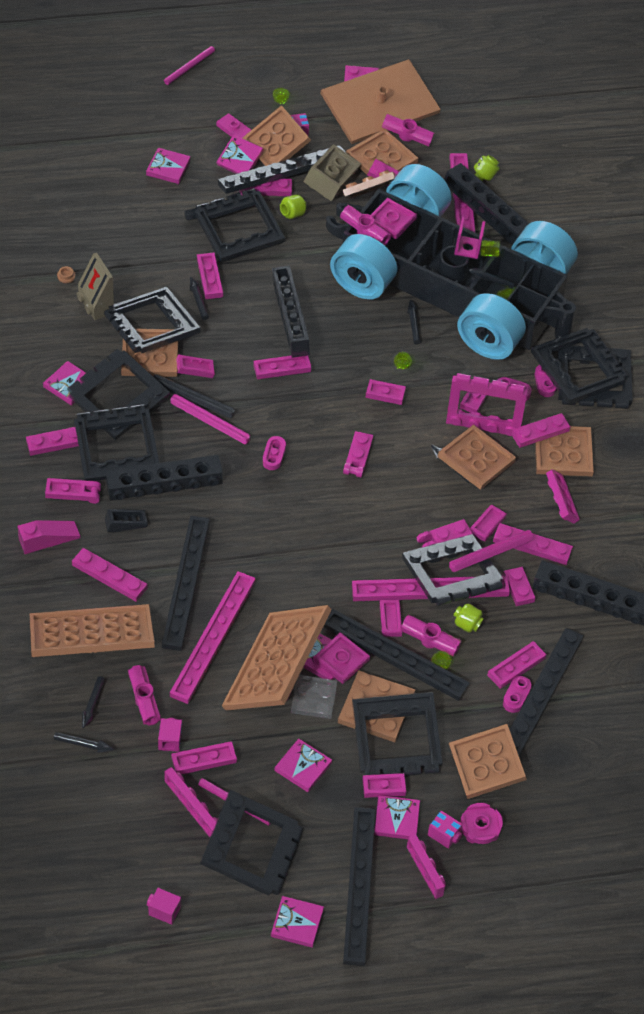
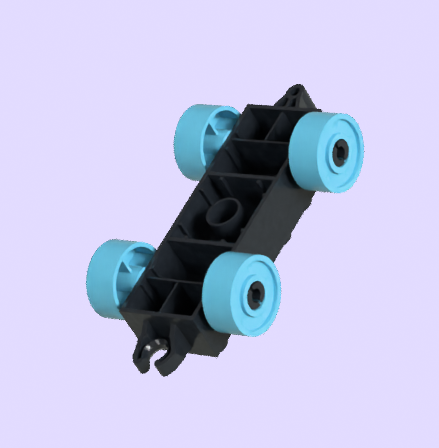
M410 164L403 167L387 187L386 192L378 189L365 206L349 203H338L336 205V215L340 217L344 208L348 205L354 207L362 214L371 215L389 198L416 213L417 218L397 239L391 237L387 245L384 246L381 242L370 236L357 234V230L348 223L344 225L339 224L334 216H327L326 218L327 230L332 235L343 240L342 245L331 258L330 267L334 278L346 291L359 298L375 299L390 285L459 317L457 327L463 341L473 351L484 357L504 359L512 353L516 345L530 350L547 325L555 328L554 336L556 339L572 333L576 306L564 297L568 278L567 273L576 262L578 252L572 238L555 224L545 221H535L528 224L511 249L482 237L478 259L455 255L460 226L441 217L451 203L450 189L438 173L419 164ZM464 227L461 236L479 239L480 236ZM464 244L463 248L465 250H472L473 246ZM482 268L484 272L514 282V287L509 289L482 278L478 280L469 270Z

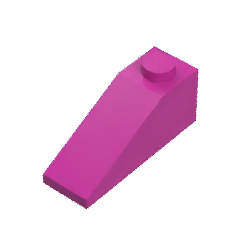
M36 520L18 526L19 541L24 554L80 538L74 521Z

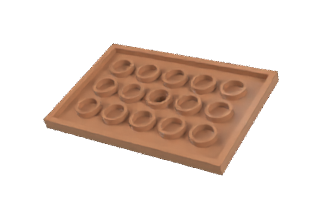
M409 59L322 89L320 93L351 144L368 139L383 130L382 124L387 114L401 120L412 119L416 122L438 114L441 110Z
M149 604L30 613L32 657L155 648Z
M325 605L269 613L222 707L225 710L285 705L331 612V608Z

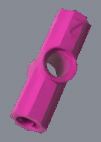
M387 114L382 124V128L399 134L403 141L414 140L430 146L434 136V132L417 126V123L412 119L401 120Z
M348 205L340 215L341 219L357 230V234L370 236L381 242L384 246L391 239V234L374 223V218L369 214H362L354 207Z
M410 615L406 616L400 630L421 640L422 645L426 648L435 647L453 657L456 655L462 642L441 631L437 624H427Z
M133 666L128 670V675L134 691L135 703L139 708L143 724L148 726L154 725L161 720L153 695V687L149 682L145 666Z

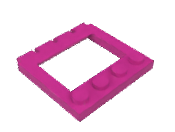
M457 373V376H453L446 423L469 428L475 425L480 430L512 436V429L521 427L528 392L527 389H524L525 386L513 383L511 386H507L508 382L493 380L490 383L487 378L474 376V379H470L471 375ZM460 391L515 400L513 419L502 420L498 416L490 415L486 417L477 412H463L461 409H458Z

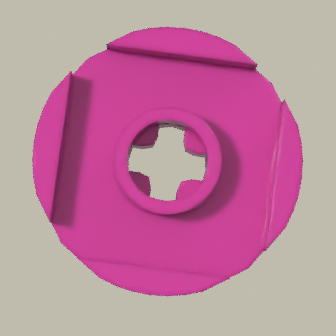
M486 803L470 805L462 814L460 821L462 823L461 831L466 836L467 841L478 844H487L497 840L503 825L501 814L497 810L495 811L490 808V805ZM478 820H482L487 825H484V827L478 826Z

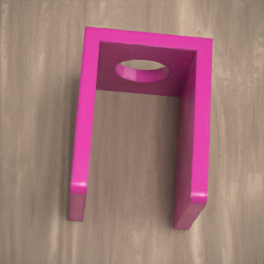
M462 217L454 254L478 259L485 221L482 222L479 239L461 236L465 217ZM470 244L473 246V249L465 250L463 245Z

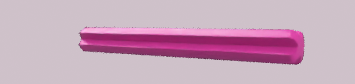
M177 394L171 397L170 403L243 444L249 442L250 435Z
M526 530L449 562V568L452 572L459 571L533 540L534 535L530 530Z

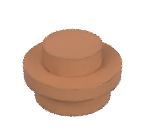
M65 266L60 268L57 278L62 283H70L75 279V272L71 267Z

